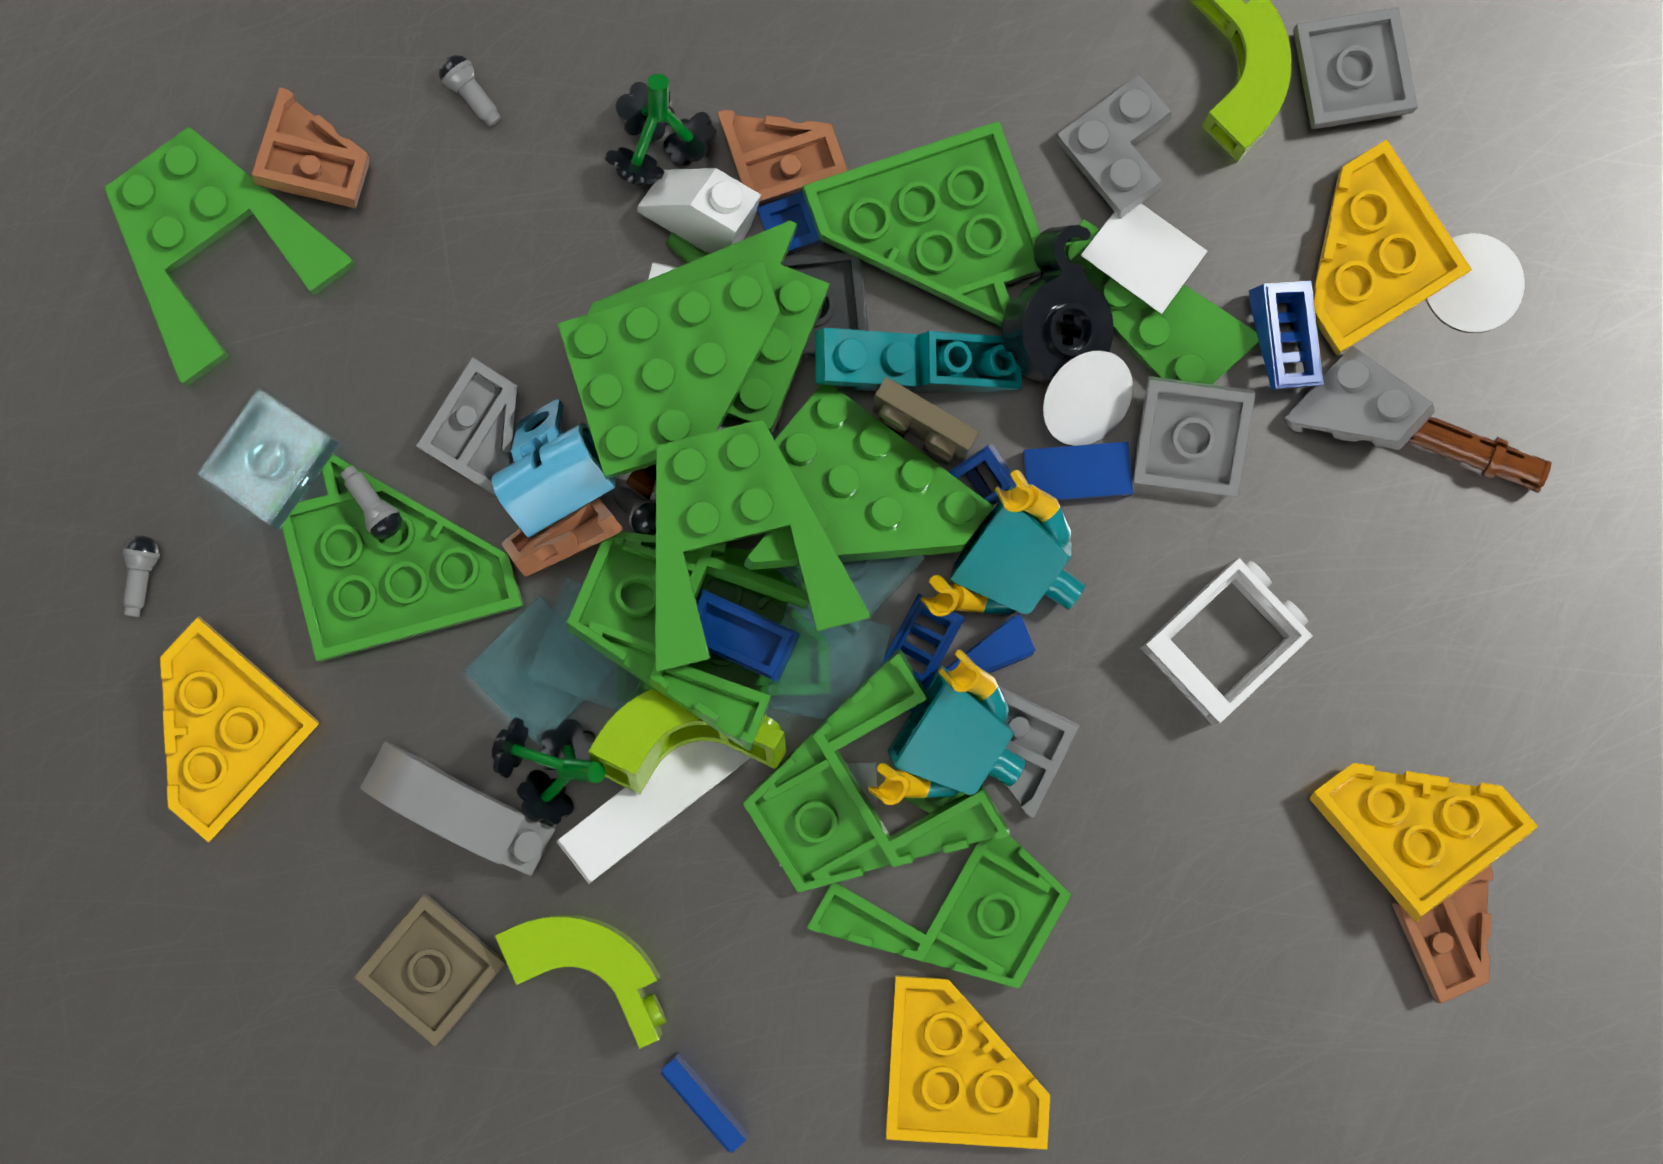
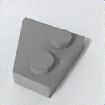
M1352 345L1323 376L1324 385L1313 387L1285 417L1287 426L1293 431L1303 433L1304 428L1331 432L1336 439L1352 442L1367 440L1375 446L1400 450L1435 413L1433 402Z
M999 686L1009 706L1007 722L1014 732L1006 748L1025 759V767L1019 779L1012 786L1007 787L1021 804V808L1025 813L1035 818L1079 729V724Z

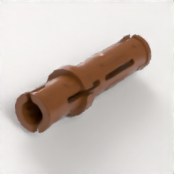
M1430 417L1408 441L1431 452L1481 470V475L1492 480L1496 476L1517 483L1536 493H1539L1541 487L1544 486L1552 464L1549 460L1532 456L1508 446V440L1500 437L1492 440L1435 417Z

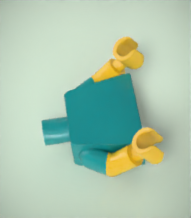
M1012 471L1010 475L1017 486L1015 488L1009 486L1007 491L1001 490L998 486L995 488V492L1000 499L953 564L950 580L956 584L950 586L943 577L939 575L932 576L929 583L940 593L933 598L921 597L922 603L937 617L949 615L953 611L1011 615L1018 611L1028 615L1043 595H1046L1069 610L1082 594L1086 584L1063 569L1071 558L1072 543L1070 542L1071 530L1058 500L1036 486L1028 484L1021 471Z
M960 649L954 653L960 660L959 665L952 671L943 666L940 667L926 689L928 693L927 700L915 706L887 750L894 766L900 770L895 771L885 763H880L877 766V772L883 775L885 780L878 787L869 786L868 791L887 805L899 803L903 798L953 797L959 792L974 795L988 775L1010 787L1019 779L1023 772L1025 759L1006 748L1014 732L1007 722L1009 706L995 677L978 667Z

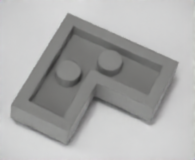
M1139 73L1057 134V143L1119 218H1122L1162 188V179L1134 146L1171 120L1172 111Z

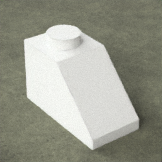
M717 168L664 170L663 177L655 181L639 203L636 212L668 231L677 234L702 251L711 254L744 239L752 226L761 194Z

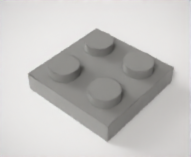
M1399 7L1296 24L1293 33L1311 130L1411 114L1418 108Z
M1148 376L1132 476L1133 483L1238 497L1256 393L1248 389Z

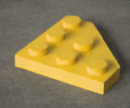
M1387 139L1344 165L1339 170L1313 288L1316 325L1336 356L1472 271V268Z
M198 616L160 656V668L163 687V724L167 762L168 808L209 843L319 725V721Z
M1352 763L1315 790L1309 799L1415 923L1529 837L1538 828V825L1503 786L1480 783L1478 786L1449 782V777L1406 771L1404 775L1376 771L1375 766Z
M895 975L886 1140L1047 1150L1050 1094L948 978Z

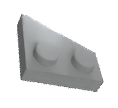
M472 357L416 447L496 496L492 485V476L494 473L510 465L517 385Z

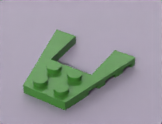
M187 127L104 187L178 379L186 387L230 356L173 280L170 273L254 214L313 295L319 293L356 266L346 253L266 188L255 185L250 175L191 127Z
M763 419L656 445V672L711 659L684 553L786 527L791 529L816 631L819 632L870 619L869 611Z
M619 532L602 541L567 620V631L744 749L751 751L769 707L771 696L687 665L656 672V535ZM726 543L684 553L695 598H697L704 578L708 574L803 609L808 607L809 600L800 566L749 570L744 566V563L752 550L727 548Z
M901 649L895 651L779 764L776 770L774 769L744 798L743 805L798 893L864 875V872L889 865L897 867L912 863L915 858L942 851L946 854L969 848V844L994 837L999 840L1010 835L1008 825L982 784L974 795L964 794L890 836L839 753L838 749L927 700L928 693Z
M959 792L953 797L903 799L930 814L966 793ZM1009 835L999 840L994 837L979 841L976 844L926 934L838 883L830 885L807 928L811 931L1019 989L1072 894Z

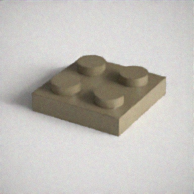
M885 377L875 394L873 412L880 416L878 420L902 438L908 432L925 442L922 450L944 464L949 465L952 459L959 463L964 462L974 445L979 431L888 377Z
M424 894L355 975L354 979L436 1047L507 963L429 895Z

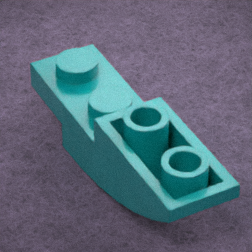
M822 328L815 331L816 384L854 386V390L878 391L885 377H888L911 392H995L1022 389V368L1016 363L1012 353L1006 352L1002 336L940 331L907 334Z

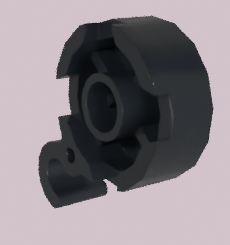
M1083 226L1052 227L1040 233L1035 241L1033 252L1034 260L1041 271V276L1030 282V286L1024 288L1017 299L1010 300L1002 321L1003 346L1006 352L1012 353L1016 363L1023 369L1021 373L1025 377L1042 383H1050L1059 369L1074 357L1090 351L1110 352L1114 337L1113 315L1105 297L1087 280L1084 268L1077 263L1070 262L1065 255L1064 248L1066 242L1086 241L1090 238V231ZM1056 323L1061 325V335L1055 334Z

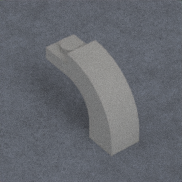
M386 741L382 745L360 787L362 791L380 803L431 832L499 865L502 863L529 876H532L556 830L543 821L535 822L529 820L522 811L472 788L445 773L427 760Z

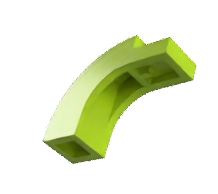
M1190 0L1226 36L1237 57L1238 77L1235 87L1208 113L1201 126L1238 162L1262 138L1285 100L1292 67L1289 37L1284 22L1271 0H1249L1247 3L1243 0Z
M653 688L638 695L619 709L605 724L588 753L591 761L601 762L604 765V777L641 794L659 763L670 752L683 745L700 741L717 742L729 746L776 770L786 754L785 733L781 730L780 725L765 715L752 750H746Z
M559 914L535 918L495 935L516 985L556 968L576 967L588 970L602 978L615 993L639 1049L660 1040L663 1034L659 1026L667 1023L664 1012L655 994L646 996L642 989L658 981L660 975L645 951L616 927L586 916Z

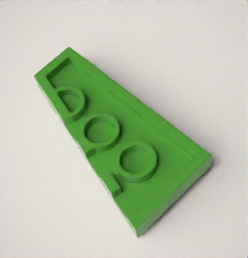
M1085 219L1078 225L1090 231V238L1086 241L1066 242L1064 248L1066 258L1072 263L1081 265L1085 270L1087 280L1105 297L1113 315L1114 334L1154 377L1213 385L1259 343L1255 330L1184 284L1162 314L1080 256L1100 231L1099 228Z

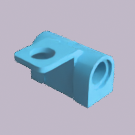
M559 399L553 400L518 422L511 450L514 462L492 476L493 489L499 502L528 538L615 488L616 477L607 480L604 477L591 431L587 424L580 423L564 433L560 430L564 405ZM547 418L540 426L530 431L537 423Z

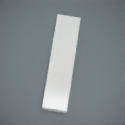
M700 741L683 745L670 752L659 763L641 794L625 787L558 839L557 844L587 883L590 884L745 764L751 757L717 742Z

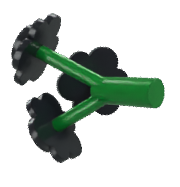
M663 74L651 75L648 78L647 85L643 82L632 84L629 90L630 94L622 95L616 101V113L620 118L626 120L624 122L625 132L631 136L641 134L635 152L628 148L620 147L618 151H607L605 160L616 167L617 175L629 183L637 185L654 184L656 179L663 177L664 170L658 167L657 161L652 156L646 154L650 141H657L663 137L665 125H669L674 130V133L665 139L663 150L667 155L671 156V161L675 165H682L687 160L690 162L701 160L707 154L710 142L716 137L717 131L711 125L712 120L707 113L699 112L692 116L690 120L686 118L679 120L675 116L673 108L669 106V80Z
M516 717L511 721L508 730H501L495 738L492 747L493 770L502 777L509 778L513 769L517 768L523 759L538 763L546 770H556L559 777L551 780L545 772L532 770L526 776V782H522L517 787L518 796L524 800L522 802L524 815L529 820L535 822L543 819L545 824L555 827L561 822L562 818L568 817L574 810L573 801L568 795L564 794L565 786L571 780L599 783L605 776L604 765L601 762L591 761L588 753L596 736L592 731H583L581 724L577 720L565 719L558 724L556 730L549 729L542 734L541 741L544 747L538 752L525 747L524 743L528 737V728L524 726L523 719Z

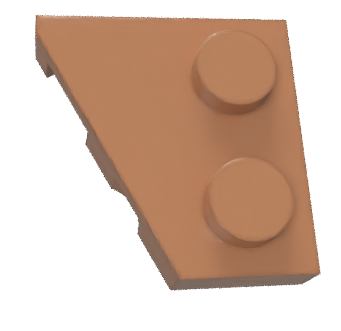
M279 87L251 176L255 185L356 209L370 162L367 152L352 140L339 136L332 124L319 114L315 117L296 102L293 93L288 89Z
M732 110L718 112V118L740 182L761 194L758 207L802 192L804 185L848 171L833 126L830 123L815 121L794 123L784 117L766 115V119L735 115V111Z
M598 497L529 538L519 528L501 542V545L514 564L527 577L618 534L623 528Z
M1491 866L1416 923L1398 902L1392 903L1436 1003L1442 1004L1489 983L1490 955L1487 952V941L1491 936L1492 914H1488L1489 881H1493Z

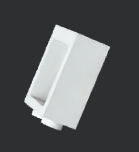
M1240 558L1225 567L1140 647L1211 725L1220 724L1313 637L1304 627L1309 621L1303 612L1287 599L1281 603L1268 589L1272 582L1267 574L1254 562L1249 561L1245 564ZM1232 582L1284 639L1223 696L1171 641V638Z

